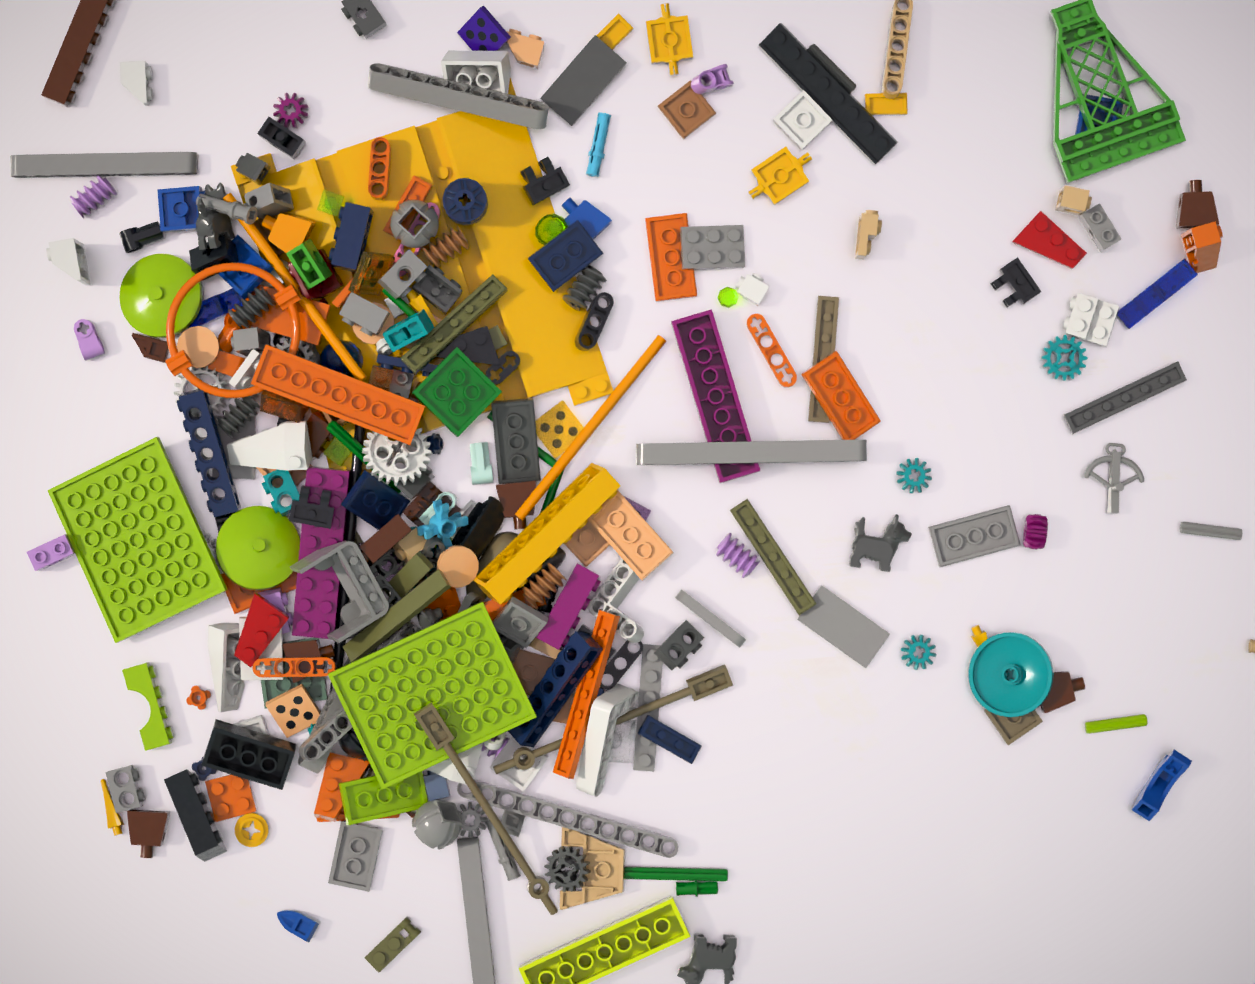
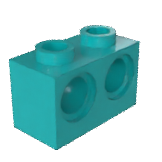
M423 309L392 325L382 335L392 352H395L427 335L434 328V325Z
M275 470L264 475L265 482L262 483L266 494L271 493L274 499L270 503L275 513L280 512L282 517L290 514L291 505L284 507L281 505V500L284 497L299 500L300 494L289 471ZM276 478L283 479V485L279 488L272 486V482Z

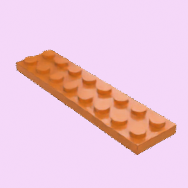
M268 344L264 347L251 384L408 445H411L425 408L424 404Z

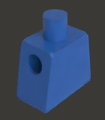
M570 197L561 205L569 214L564 219L566 226L569 227L576 220H579L593 240L612 223V220L586 200L578 206Z

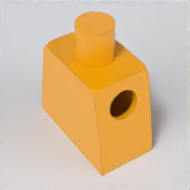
M285 212L280 213L277 219L266 215L262 222L263 227L271 230L268 240L285 253L307 241L316 224L312 220Z

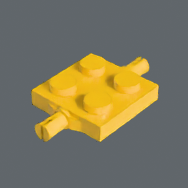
M665 3V7L664 4L660 5L662 17L657 20L646 21L651 63H669L670 75H674L673 67L675 75H678L677 62L682 59L693 58L688 16H670L669 3Z
M784 147L751 169L758 182V186L748 191L752 199L764 193L775 205L807 184L809 180L804 174L802 166L812 160L811 156L808 157L809 153L807 152L797 159L790 153L787 147Z

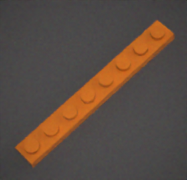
M602 610L598 612L591 637L603 650L577 686L553 769V773L568 779H574L586 737L591 707L599 692L620 618L618 615Z

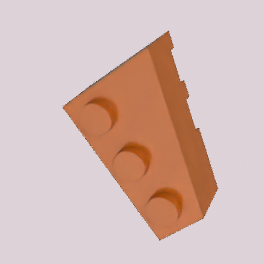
M1216 221L1191 228L1181 234L1192 275L1217 268L1221 246L1220 238L1223 237L1221 227L1216 225Z
M330 752L314 811L316 818L336 822L343 811L339 783L363 778L371 766L369 761Z

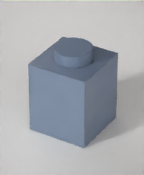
M428 770V775L423 777L429 801L450 797L447 779Z

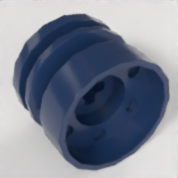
M460 178L447 186L442 197L443 207L452 221L463 226L473 225L486 215L488 198L483 187L477 181L469 178ZM464 196L471 200V202L466 203V206H463L462 202L459 201Z

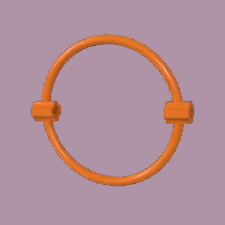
M222 263L208 267L195 274L180 288L174 297L166 322V339L171 357L165 360L174 376L181 373L191 384L208 394L224 398H243L258 394L265 389L257 386L238 390L217 388L203 382L189 370L193 366L192 361L184 350L178 352L174 334L175 319L182 300L197 283L216 273L241 271L256 275L270 283L278 291L274 294V297L283 311L289 309L292 320V340L288 352L296 355L301 335L300 317L296 303L302 299L293 284L285 287L275 276L259 267L245 263Z

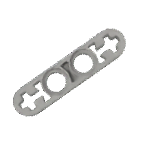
M682 589L675 597L739 648L746 641L744 637Z

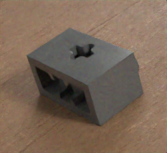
M371 0L341 1L344 6L341 10L347 19H353L355 22L353 28L359 37L364 35L367 39L387 26ZM360 10L366 12V18L359 17L358 12Z

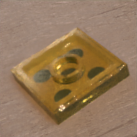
M364 251L348 290L358 294L380 296L383 287L378 281L392 267L395 257L390 254Z
M563 400L535 421L537 436L555 459L566 451L584 428Z

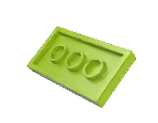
M422 771L384 789L381 788L376 775L339 783L346 825L418 810L424 803L428 802Z

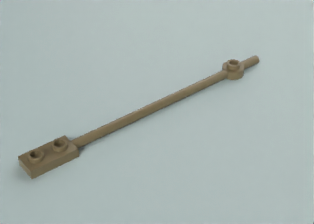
M725 664L686 680L687 688L628 711L617 718L616 725L692 695L693 700L696 701L733 686ZM562 739L535 750L527 747L518 748L513 754V759L493 766L494 771L498 774L515 766L521 770H527L534 765L535 758L559 749ZM521 755H527L525 759H520Z
M432 702L414 713V716L436 750L443 747L529 880L527 884L529 894L535 899H541L550 915H554L558 910L548 896L549 884L543 877L535 876L450 744L455 739ZM536 884H541L539 889H534Z

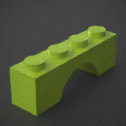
M148 662L123 669L122 672L127 689L142 694L150 705V718L147 724L139 730L145 751L171 744V739L174 738L171 726L168 727L166 723L168 713L166 707L162 706L160 702L162 692L154 681V678L157 677L154 666H150Z

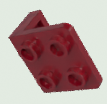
M324 249L318 251L333 275L309 290L291 261L288 262L291 276L297 280L300 293L307 299L324 298L343 286Z

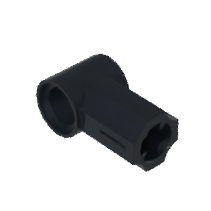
M158 221L139 228L133 227L119 232L126 253L140 250L144 245L164 239Z

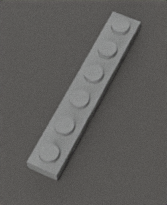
M643 644L638 707L660 699L663 662L654 652L661 645ZM659 708L637 717L633 770L654 772L656 744L637 733L647 715L658 720Z

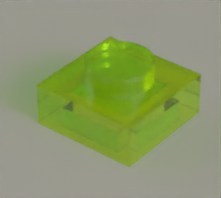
M323 190L317 210L338 217L344 196Z
M335 437L323 454L339 466H342L351 454V451Z

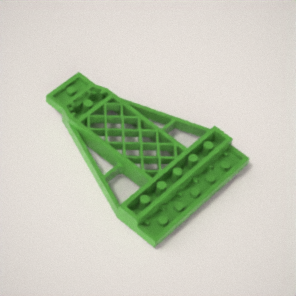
M1077 0L1050 11L1057 29L1053 146L1067 183L1186 141L1174 100H1171L1107 29L1106 24L1097 15L1092 0ZM1091 42L1088 50L1080 47ZM1095 42L1105 46L1102 56L1091 52ZM1114 47L1141 77L1126 81ZM1072 49L1070 55L1068 56L1067 51ZM1075 49L1086 54L1082 63L1071 59ZM1106 52L1108 53L1110 60L1104 58ZM1088 56L1099 60L1096 69L1085 65ZM1102 62L1113 66L1109 76L1098 71ZM1061 64L1064 65L1076 98L1075 101L1060 105ZM1072 64L1080 67L1077 75H1075ZM1082 69L1093 73L1089 83L1078 78ZM1114 72L1117 77V80L1112 78ZM1096 75L1107 80L1103 89L1092 85ZM1145 80L1164 103L1138 112L1129 85ZM1109 81L1120 86L1116 96L1105 91ZM1079 83L1087 86L1084 95L1082 94ZM1090 88L1101 93L1097 102L1086 98ZM1121 91L1123 93L1124 99L1119 97ZM1103 94L1114 99L1110 109L1099 104ZM1116 101L1127 105L1123 115L1113 111ZM1086 103L1095 106L1091 115ZM1073 105L1079 106L1087 131L1060 140L1059 110ZM1097 108L1108 113L1104 122L1093 118ZM1110 114L1120 118L1107 123ZM1093 122L1101 126L1095 127Z

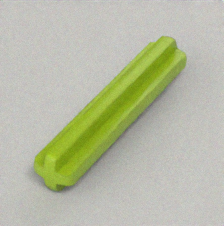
M1144 714L1091 721L1085 723L1086 733L1090 734L1146 726L1148 721L1147 716Z

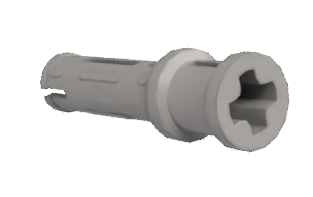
M199 194L196 199V205L201 198L206 209L226 214L232 220L240 219L245 221L246 224H253L257 218V208L252 205L244 206L238 201L231 203L204 194Z

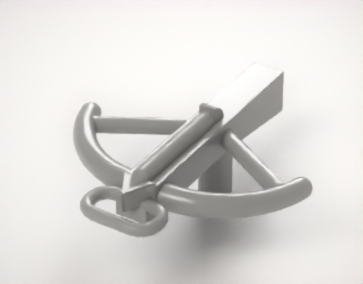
M1109 443L1106 446V452L1109 456H1103L1094 460L1088 466L1084 477L1089 478L1091 475L1108 487L1107 513L1117 514L1119 513V491H1122L1125 485L1138 478L1143 483L1144 476L1135 462L1122 457L1126 452V447L1123 444ZM1109 447H1122L1123 451L1117 452V450L1114 449L1112 452H1110ZM1110 462L1109 482L1092 470L1101 463ZM1120 463L1129 465L1137 475L1120 483Z

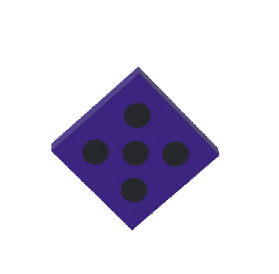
M485 6L480 7L457 32L472 51H499L511 38Z

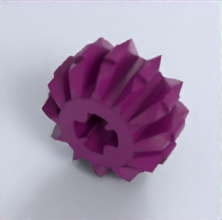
M285 93L286 100L283 101L281 97H278L277 99L281 104L273 105L275 109L279 110L275 111L273 115L274 117H279L278 123L281 124L285 121L284 127L288 128L290 122H292L293 128H297L296 121L304 124L301 116L308 117V113L302 110H306L309 107L307 104H302L305 100L303 97L297 100V94L293 93L290 99L289 94ZM291 106H293V108L296 110L295 113L291 112V114L288 115L286 109H290Z
M1033 514L1026 517L1023 533V544L1025 547L1036 550L1045 547L1048 531V519L1046 516Z

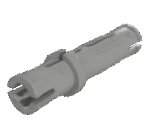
M490 820L485 822L499 855V864L502 863L508 878L507 880L510 881L520 877L521 875L518 872L514 857Z

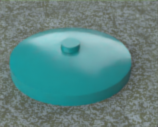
M1001 633L990 637L977 648L969 665V683L972 693L985 709L999 716L1018 717L1033 712L1046 700L1053 685V666L1048 653L1035 639L1021 633Z

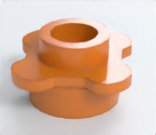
M197 685L193 686L186 702L188 705H194L199 710H203L206 708L205 703L211 697V693L208 690L200 689Z

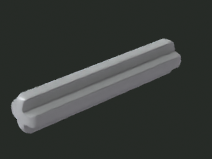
M1181 522L1180 532L1185 534L1241 540L1242 529L1190 522Z

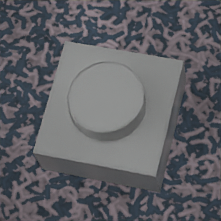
M504 810L501 823L508 834L519 837L525 816Z

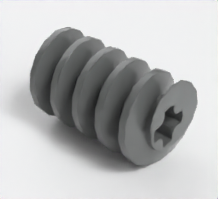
M588 265L587 268L581 271L583 275L577 276L578 282L574 281L572 283L573 288L567 290L568 295L562 297L570 307L577 311H580V307L587 309L588 307L584 302H592L589 295L596 296L597 293L594 288H602L599 281L605 283L607 281L603 274L591 265Z
M263 287L262 290L254 288L255 296L248 293L249 301L242 298L243 306L234 304L235 312L228 309L229 315L241 329L242 325L246 328L250 327L248 320L255 323V315L262 317L261 309L268 312V304L276 305L273 298Z
M251 396L243 397L242 400L236 398L234 400L236 406L228 405L230 412L222 411L224 418L216 417L219 427L232 439L234 437L231 432L239 433L240 431L237 426L245 427L246 425L243 420L251 421L249 414L258 415L255 408L262 409Z

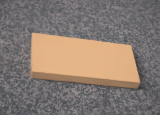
M619 491L613 498L607 499L602 504L603 507L598 513L592 514L588 518L589 522L642 581L674 553Z

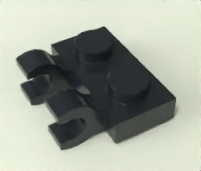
M549 157L538 162L540 168L546 174L538 179L531 166L520 171L523 179L528 183L523 188L532 205L570 186L561 167L554 169Z
M1018 257L1001 268L1002 276L991 283L993 289L997 290L1008 282L1014 290L1012 295L1002 301L1007 308L1019 299L1024 304L1041 292Z
M303 485L300 490L299 500H292L289 521L331 529L335 507L329 506L332 491L323 489L320 504L308 502L311 487Z

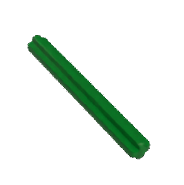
M332 420L326 429L363 462V457L366 454L362 453V449L365 447L336 421ZM391 480L388 485L400 493L401 490L394 485V480Z
M624 867V878L727 881L728 870Z

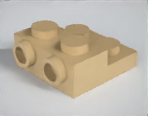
M866 210L859 217L855 259L863 260L866 255H869L871 240L868 239L874 240L881 233L882 220H878V211Z

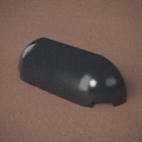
M489 496L488 500L483 503L478 502L468 516V525L462 526L451 541L452 546L462 545L471 549L479 560L504 520V508L501 502L492 496Z

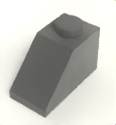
M246 153L245 156L241 155L236 163L238 167L236 171L259 186L270 170V166L266 162L249 153Z
M427 466L426 471H421L420 478L414 475L413 483L407 479L406 485H403L400 480L396 487L412 500L419 495L435 476L431 474L433 472L432 469Z

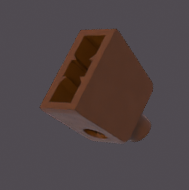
M1190 180V192L1182 193L1179 197L1176 228H1194L1215 221L1218 226L1219 219L1213 193L1211 191L1202 192V180Z
M536 481L496 485L499 500L504 508V518L513 517L514 530L527 527L526 517L522 521L515 513L536 488ZM535 506L527 516L534 515Z
M318 640L282 644L286 658L335 657L332 644L320 647ZM313 660L315 665L314 674L317 673V669L326 668L325 661L324 664L317 665L318 661ZM302 661L299 664V670L302 673H308L311 670L310 663ZM292 677V680L295 683L307 677Z
M1068 671L1053 672L1054 677L1051 691L1040 706L1042 713H1048L1076 701L1074 692L1085 689L1083 677L1071 679Z
M130 809L127 811L131 845H141L140 858H153V846H162L164 843L170 812Z

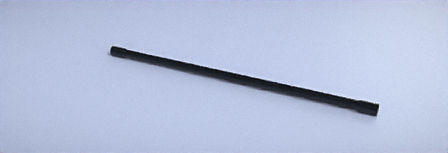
M355 424L354 438L363 447L365 428ZM353 453L349 492L361 476L362 461ZM347 510L344 541L355 543L357 516ZM341 582L336 629L344 625L340 612L342 607L349 603V597ZM345 640L340 643L334 642L335 657H333V660L336 663V669L343 667V646L345 645ZM330 683V693H331V691H332V689H333L332 683Z

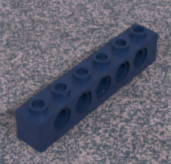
M200 389L181 393L179 400H177V406L179 411L184 414L183 426L185 432L190 434L189 446L191 452H195L197 458L195 460L196 470L198 473L201 472L203 478L201 480L202 490L204 493L207 492L209 498L207 500L208 510L210 513L213 512L214 517L237 512L241 505L208 394ZM198 408L201 411V417H194L191 414V409ZM197 429H205L207 437H200L197 434ZM203 449H211L213 457L204 456ZM209 469H217L219 476H210ZM215 489H222L225 492V496H216Z
M575 631L563 650L557 655L554 663L547 669L542 680L535 686L528 699L537 717L508 730L521 746L534 748L602 652L603 648L589 633Z

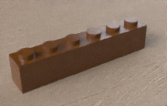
M80 0L41 95L44 98L68 107L69 103L72 104L76 97L75 88L77 84H81L84 78L83 69L85 64L88 65L91 61L92 53L90 52L92 47L98 44L100 28L105 26L108 20L107 11L109 6L113 7L116 0Z

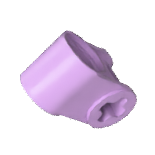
M727 64L703 71L694 77L691 81L692 90L697 94H704L733 85L734 83L730 80L726 69L728 67ZM701 79L705 81L706 86L701 83Z
M86 319L78 320L74 324V332L84 360L86 361L105 354L102 342L97 335L93 323ZM83 323L84 325L89 326V329H87V334L79 331V329L82 328L81 324Z

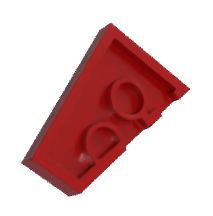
M1042 211L1012 241L1016 245L1025 247L1070 269H1073L1087 254Z
M255 592L234 656L249 667H252L289 619V616Z

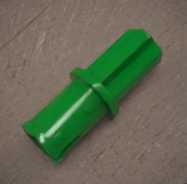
M697 880L695 882H676L677 896L695 895L698 897V895L718 893L717 882H698Z

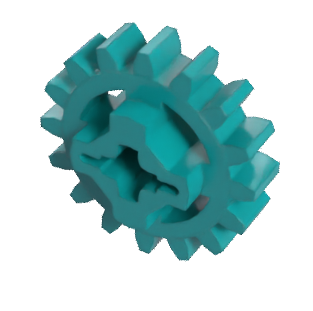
M1063 335L1062 340L1058 336L1054 337L1055 343L1048 341L1049 348H1043L1046 355L1042 356L1041 359L1046 360V363L1042 366L1043 368H1049L1048 375L1052 372L1054 373V379L1061 376L1062 381H1065L1067 376H1069L1072 380L1074 379L1073 373L1080 375L1081 371L1079 368L1086 367L1082 363V361L1088 359V357L1082 354L1086 351V348L1080 349L1079 346L1082 342L1074 343L1075 337H1071L1070 340H1067V335ZM1067 344L1071 347H1069L1068 349H1062L1058 345ZM1071 351L1067 357L1068 362L1065 361L1058 364L1062 358L1060 354L1064 355ZM1076 352H1077V355H1078V362H1077V364H1076V362L1074 361V354H1075ZM1051 353L1055 355V362L1053 364L1051 363ZM1060 367H1066L1070 371L1061 372L1058 369Z

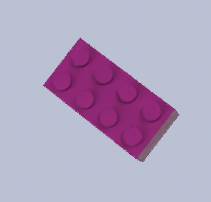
M578 563L576 564L548 616L547 624L537 636L539 640L558 650L561 646L565 647L571 637L567 635L571 628L575 629L581 619L578 617L580 610L585 611L591 601L587 597L591 590L596 592L601 582L598 580V574Z

